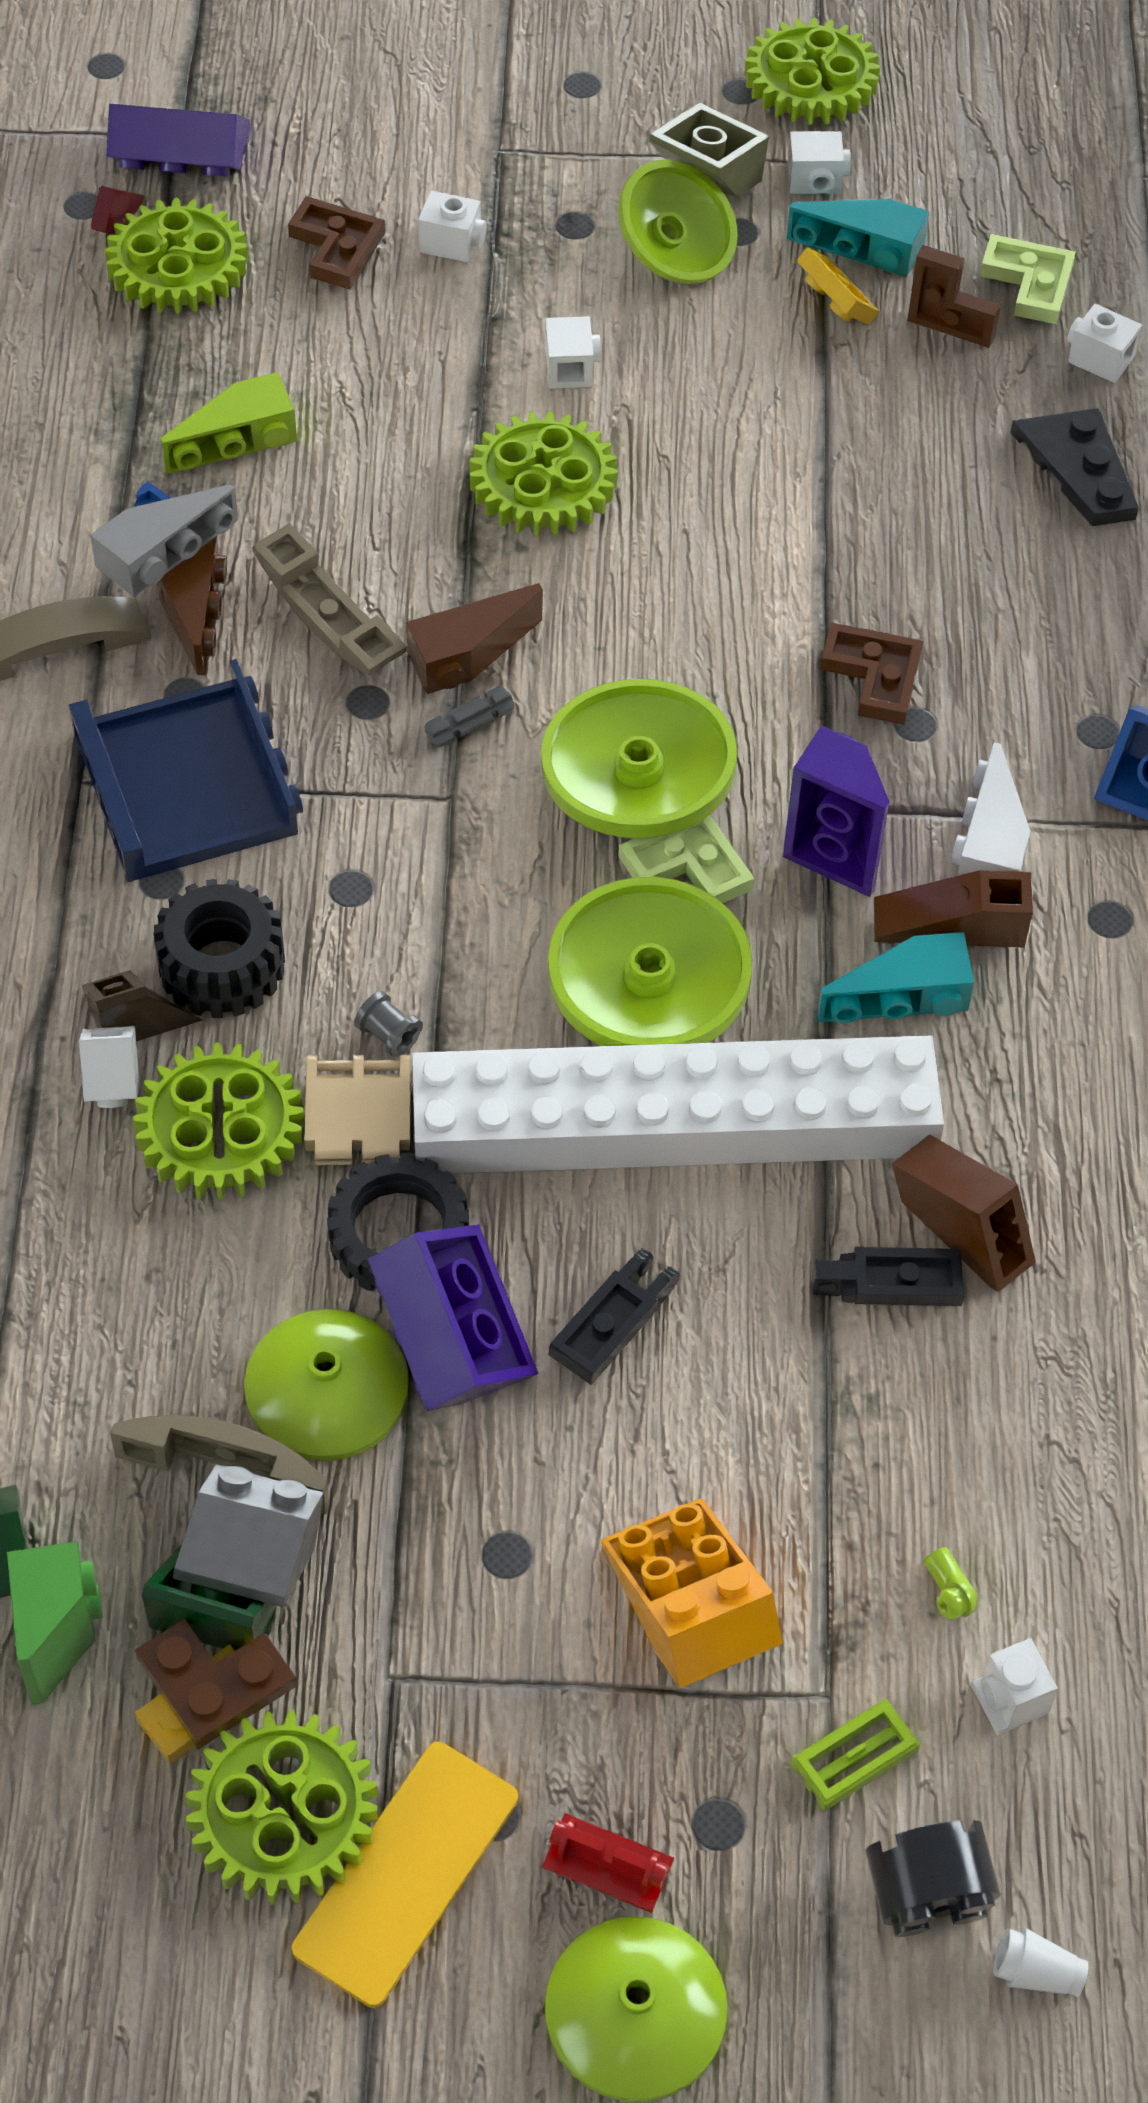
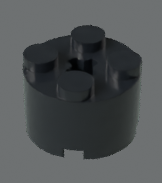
M962 1820L927 1825L895 1834L898 1847L883 1852L881 1842L878 1841L866 1848L865 1852L882 1921L885 1925L893 1926L895 1937H906L925 1932L930 1929V1921L951 1915L953 1925L967 1924L984 1919L988 1916L986 1909L994 1907V1900L998 1899L1001 1895L981 1821L974 1820L967 1832L964 1830Z

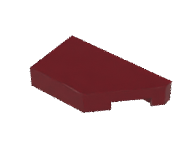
M106 186L99 187L91 229L115 235L114 225L116 223L126 225L125 214L135 215L139 206L143 203L144 195Z

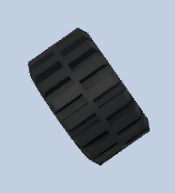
M217 879L206 880V886L198 888L196 883L185 887L186 894L183 896L175 893L168 899L169 908L162 907L158 913V924L154 925L153 932L159 976L162 979V985L166 993H173L174 1002L181 1008L190 1004L191 1013L201 1016L204 1011H210L212 1018H223V1012L233 1011L234 1017L245 1014L244 1007L250 1005L256 1009L264 1004L263 995L272 997L278 989L277 981L283 979L285 972L281 918L278 910H273V902L267 895L259 897L257 888L249 884L244 889L240 888L239 881L228 879L226 884H217ZM219 941H229L241 945L234 952L219 956L198 952L204 946Z

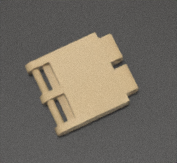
M317 1055L307 1056L304 1141L305 1151H315V1165H352L353 1151H362L363 1162L365 1161L368 1165L375 1162V1157L389 1154L390 1158H400V1150H410L411 1055H400V1060H364V1055H354L353 1060L318 1061ZM400 1070V1074H364V1071ZM318 1071H353V1074L318 1075Z

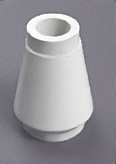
M1025 1927L1021 1928L1019 1932L1006 1929L997 1947L993 1973L994 1976L1005 1979L1007 1987L1059 1994L1068 1993L1078 1997L1086 1983L1088 1961L1077 1958L1076 1955Z

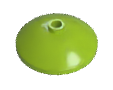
M666 159L655 160L639 167L623 185L618 201L620 227L630 249L648 269L672 282L699 284L713 279L727 267L734 256L737 246V223L733 209L725 194L705 173L684 162Z
M319 1309L300 1313L272 1328L260 1340L252 1352L244 1378L247 1408L257 1429L262 1434L287 1446L304 1459L316 1461H334L349 1458L367 1451L382 1441L399 1421L407 1402L409 1390L407 1364L394 1338L373 1320L354 1312L338 1309ZM322 1362H330L334 1365L329 1371H319L316 1369V1366Z
M634 1916L608 1920L588 1929L570 1943L561 1954L553 1968L547 1985L545 2019L548 2035L558 2058L580 2083L592 2091L611 2099L625 2102H649L663 2099L682 2091L694 2083L710 2066L720 2048L725 2033L727 1997L722 1977L715 1962L705 1948L691 1935L668 1922L658 1919ZM640 1987L648 1993L649 1999L643 2004H633L628 2000L626 1993L631 1988Z

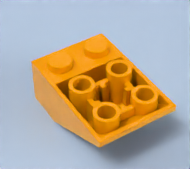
M702 1497L601 1539L602 1547L656 1655L679 1688L783 1644L773 1591Z

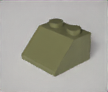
M698 103L650 133L649 142L664 159L684 162L699 169L710 177L724 194L733 195L738 198L762 182L769 136L702 103Z

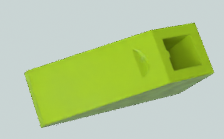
M279 372L235 382L161 437L166 475L297 442L295 409Z

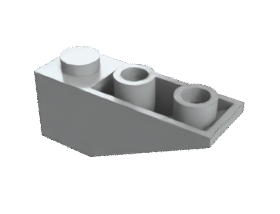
M229 484L125 509L90 535L95 567L135 597L148 586L159 582L164 574L183 560L193 557L202 546L217 535L227 532L238 521L235 488Z

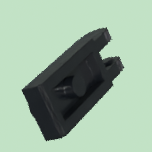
M641 1248L619 1272L615 1270L554 1338L549 1345L548 1355L592 1385L657 1311L658 1306L663 1303L675 1285H677L680 1273L668 1266L646 1290L642 1289L636 1283L649 1270L653 1261V1254Z

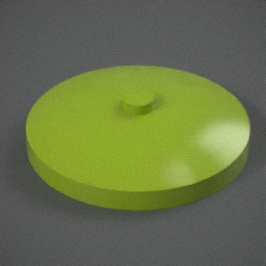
M654 679L619 680L596 686L579 694L556 713L543 736L541 745L542 775L545 786L556 805L581 825L617 837H659L682 831L697 824L713 813L725 800L732 788L737 770L736 738L729 721L721 710L707 698L689 688L672 682Z
M634 877L600 886L581 897L566 911L557 924L551 938L548 954V980L554 1001L562 1015L578 1032L600 1046L709 1043L721 1035L735 1021L744 1007L749 994L752 976V953L749 940L742 925L735 915L714 896L698 887L678 880L662 877Z

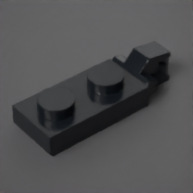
M854 1247L853 1253L840 1254L839 1260H815L812 1271L813 1294L837 1297L841 1295L842 1302H855V1304L962 1306L964 1301L961 1250Z

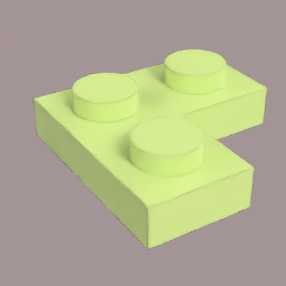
M990 234L982 261L980 277L1021 285L1014 316L1057 325L1076 252Z
M710 815L697 824L679 832L659 837L633 838L619 845L618 857L632 878L662 877L673 879L686 873L695 887L706 891L722 903L750 892L754 887V877Z

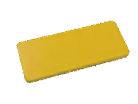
M440 1741L431 1743L371 1828L373 1830L372 1844L361 1843L358 1847L362 1856L361 1864L356 1865L349 1862L344 1867L345 1881L340 1883L335 1880L292 1943L294 1958L367 2007L378 2008L383 2005L518 1803V1791L516 1788L447 1744Z

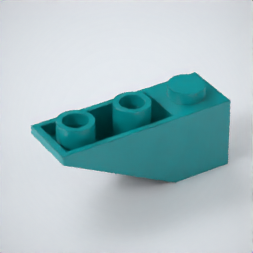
M892 199L792 202L789 207L786 239L908 277L922 245L925 244L930 211Z
M964 932L913 936L821 988L817 1012L818 1022L835 1021L837 1023H850L857 1019L880 1017L895 1020L908 1015L935 1013L947 1016L959 1011H968L974 979Z

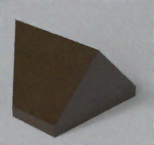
M131 970L82 985L97 1028L135 1026L136 1042L203 1021V1019L147 988Z

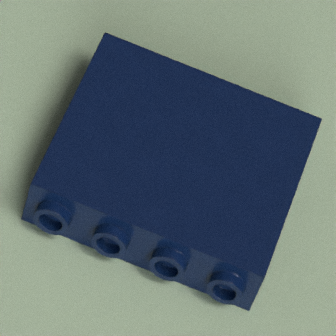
M237 659L230 660L232 680L97 717L93 716L87 699L68 704L73 733L127 882L298 834L296 814L303 813V805L298 788L295 784L287 785L284 776H288V768L283 751L280 747L272 748L270 740L274 737L266 711L258 713L255 704L259 703V697L255 682L251 675L243 676Z

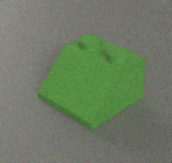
M77 1541L7 1552L17 1662L32 1705L44 1703L95 1641L93 1619L103 1618L99 1584L96 1583L93 1560L82 1561Z

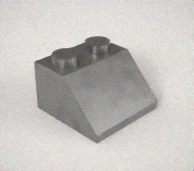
M215 1465L198 1492L176 1561L173 1579L283 1607L315 1550L324 1492L306 1488L302 1483L293 1480L278 1481L255 1475L249 1470L238 1466L223 1467Z

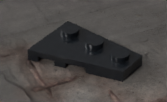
M1099 408L1012 421L1011 435L1018 443L1025 442L1035 453L1033 460L1042 470L1049 469L1062 484V493L1091 526L1136 520L1139 506Z

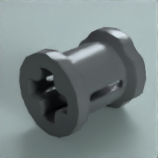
M378 991L362 1004L356 1014L354 1026L362 1033L371 1032L386 1044V1052L396 1058L404 1055L416 1043L423 1029V1022L416 1016L407 1017L391 1004V997L384 991Z

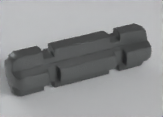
M498 686L486 692L484 699L478 696L448 711L446 718L443 719L440 715L428 721L424 726L428 740L436 747H443L455 740L454 735L458 734L459 737H462L492 722L494 715L500 718L512 712L515 708L512 695L508 689Z

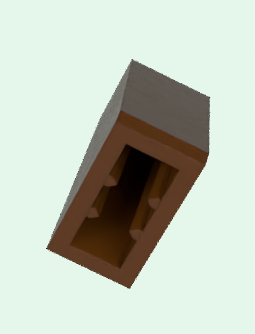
M930 1134L892 1163L901 1202L950 1249L961 1250V1260L990 1288L999 1292L1036 1262L1018 1184Z

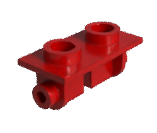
M564 1813L562 1820H557L549 1839L551 1846L542 1864V1868L653 1913L673 1864L674 1857Z

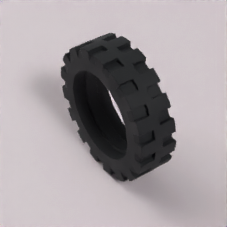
M400 1153V1158H390L389 1154L375 1157V1162L367 1165L364 1161L352 1168L353 1174L349 1178L345 1176L341 1178L336 1185V1196L331 1195L328 1203L327 1227L332 1256L334 1260H339L340 1270L346 1277L350 1279L354 1276L358 1280V1286L368 1291H372L373 1287L376 1288L375 1277L368 1258L376 1255L378 1252L366 1247L356 1236L354 1225L355 1219L363 1207L373 1200L394 1193L416 1195L430 1202L438 1210L443 1220L442 1229L469 1226L466 1194L463 1188H457V1179L448 1170L444 1173L439 1170L438 1163L427 1158H425L424 1162L415 1160V1155Z

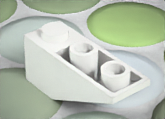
M993 743L989 761L979 759L972 788L980 789L978 799L968 797L962 825L969 827L967 836L957 835L951 863L959 865L957 876L978 870L1021 871L1030 829L1002 746L999 743Z

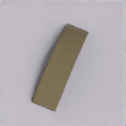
M291 523L253 545V553L290 607L317 637L348 664L370 675L407 652V646L378 615L370 619L319 566V553Z
M113 596L76 598L38 606L0 620V681L14 677L13 664L93 642L102 641L105 652L151 640L150 631L137 599Z
M186 1415L147 1416L113 1424L110 1435L116 1458L168 1471L176 1452L224 1466L242 1467L251 1473L278 1481H297L306 1488L324 1492L321 1513L327 1514L330 1505L327 1480L302 1456L282 1443L257 1431L230 1422Z

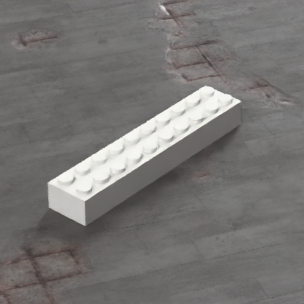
M933 1035L412 1053L416 1160L424 1162L425 1158L438 1163V1168L443 1173L446 1170L453 1174L899 1158L929 1134L941 1141L944 1127Z

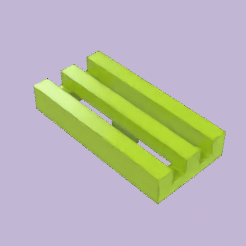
M887 1698L793 1756L790 1765L796 1774L800 1773L804 1778L805 1787L810 1793L814 1792L818 1798V1805L825 1812L917 1753L920 1743ZM885 1719L889 1724L888 1727L816 1772L812 1764L881 1720ZM897 1737L901 1740L899 1744L829 1789L825 1783Z

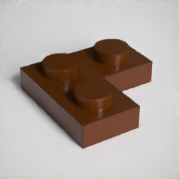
M308 196L304 198L288 223L289 237L320 246V249L310 263V278L351 290L386 233L384 219Z
M922 245L916 256L907 321L989 348L996 335L1001 304L959 291L965 258Z
M831 622L821 658L820 670L865 679L858 716L905 725L924 640Z
M185 1619L135 1649L138 1661L197 1749L202 1748L219 1737L222 1731L227 1732L241 1723L242 1719H247L297 1687L296 1676L265 1632L217 1663L213 1661Z

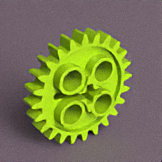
M812 17L809 25H804L799 18H795V24L792 27L781 21L779 22L778 32L767 27L765 29V38L756 36L754 46L748 47L744 71L746 88H752V99L762 98L761 108L767 109L775 106L776 117L788 112L791 113V122H795L800 116H805L808 125L813 124L815 117H821L825 124H829L831 115H835L844 121L846 120L847 110L859 114L860 105L869 106L871 95H876L881 65H878L879 55L878 53H872L873 44L871 42L861 43L862 33L848 35V25H844L837 30L833 28V20H829L824 26L818 24L816 17Z
M174 198L170 207H165L162 201L156 200L155 210L151 211L144 205L139 206V217L129 213L125 214L126 225L116 223L114 225L115 235L107 236L108 248H105V257L109 280H114L116 291L125 290L127 301L139 297L140 308L142 309L153 302L156 303L157 313H162L167 305L173 306L175 314H180L183 305H189L194 312H198V302L204 301L211 307L215 306L214 295L217 294L228 298V286L239 288V276L247 274L246 263L249 262L245 232L239 231L237 220L228 221L226 210L214 215L212 203L199 209L197 208L196 199H192L187 206H181L179 199Z
M530 411L528 421L522 422L517 416L512 415L511 427L508 428L504 424L497 422L495 423V435L484 432L482 434V445H474V458H470L469 461L470 490L475 491L476 504H485V515L487 517L499 513V525L501 527L510 521L516 522V533L523 531L526 526H532L534 536H539L543 527H549L551 533L554 536H558L559 526L565 525L569 530L575 532L578 519L590 525L593 521V512L598 514L605 513L606 502L613 501L614 488H617V456L611 455L612 444L610 442L601 443L602 432L600 430L587 434L588 422L584 420L573 426L571 425L570 414L565 415L561 421H554L553 412L548 411L544 420H538L536 414Z
M215 1042L212 1055L205 1056L197 1045L193 1047L194 1059L187 1061L180 1054H174L175 1068L173 1070L158 1065L156 1069L159 1082L152 1080L144 1081L146 1097H137L135 1100L137 1115L133 1116L135 1133H137L135 1135L138 1151L143 1152L145 1166L147 1168L156 1167L158 1180L161 1183L174 1176L175 1189L178 1193L185 1190L189 1184L195 1185L197 1199H201L208 1188H215L218 1200H223L226 1188L234 1186L240 1197H243L246 1193V1182L252 1181L256 1186L263 1189L265 1188L264 1173L266 1171L280 1177L283 1174L280 1159L294 1161L295 1150L293 1144H301L303 1141L301 1126L305 1125L304 1109L301 1108L300 1090L293 1088V1078L290 1073L280 1075L278 1060L275 1059L263 1066L261 1050L257 1049L248 1058H245L242 1054L241 1044L237 1043L231 1054H223L220 1042ZM217 1083L223 1084L222 1098L224 1106L223 1134L225 1154L220 1159L215 1158L216 1140L214 1133L216 1125L214 1085ZM241 1095H253L249 1099H237ZM191 1097H200V1098H201V1099H199L198 1101H194V1102H186V1101H184V1100H186V1099H188V1098H191ZM243 1139L255 1140L254 1142L245 1145L237 1143L238 1141ZM193 1141L202 1142L200 1145L195 1147L184 1146L185 1144Z
M289 1710L284 1725H276L271 1712L266 1711L263 1718V1728L257 1730L249 1720L244 1718L241 1720L243 1736L236 1739L226 1731L220 1733L224 1748L222 1753L210 1748L204 1749V1759L210 1770L193 1769L191 1772L193 1783L201 1789L192 1790L185 1794L187 1807L197 1810L185 1817L188 1831L200 1832L191 1840L195 1854L209 1852L204 1860L205 1870L208 1874L225 1867L221 1879L226 1890L234 1886L240 1879L243 1880V1891L246 1900L250 1901L259 1887L266 1888L270 1905H275L280 1889H289L294 1903H300L302 1886L307 1884L311 1886L316 1894L322 1896L324 1895L322 1877L328 1874L334 1880L343 1883L345 1881V1874L341 1862L345 1860L352 1864H361V1851L354 1843L372 1844L373 1830L364 1824L378 1820V1806L371 1802H366L378 1796L376 1781L364 1780L371 1774L369 1759L354 1761L359 1753L358 1743L355 1739L339 1746L341 1731L340 1726L337 1724L329 1728L324 1734L320 1733L319 1716L313 1714L305 1727L297 1725L295 1710ZM291 1757L302 1763L299 1769L292 1774L282 1775L272 1770L274 1764L282 1758ZM256 1768L263 1775L268 1787L281 1804L286 1806L292 1802L296 1822L307 1833L317 1839L316 1844L309 1845L301 1837L295 1823L283 1808L277 1807L272 1810L268 1790L257 1779L247 1773L249 1769ZM246 1794L255 1799L252 1807L244 1812H233L226 1808L227 1802L236 1795ZM321 1800L333 1801L339 1806L336 1813L328 1818H317L309 1813V1809L313 1804ZM282 1837L293 1843L291 1849L282 1856L273 1857L262 1851L263 1846L273 1838Z

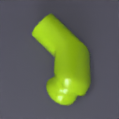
M947 1547L939 1548L930 1553L923 1560V1563L941 1590L940 1595L937 1597V1606L940 1613L951 1620L957 1619L960 1616L968 1617L976 1610L978 1605V1597L974 1588Z

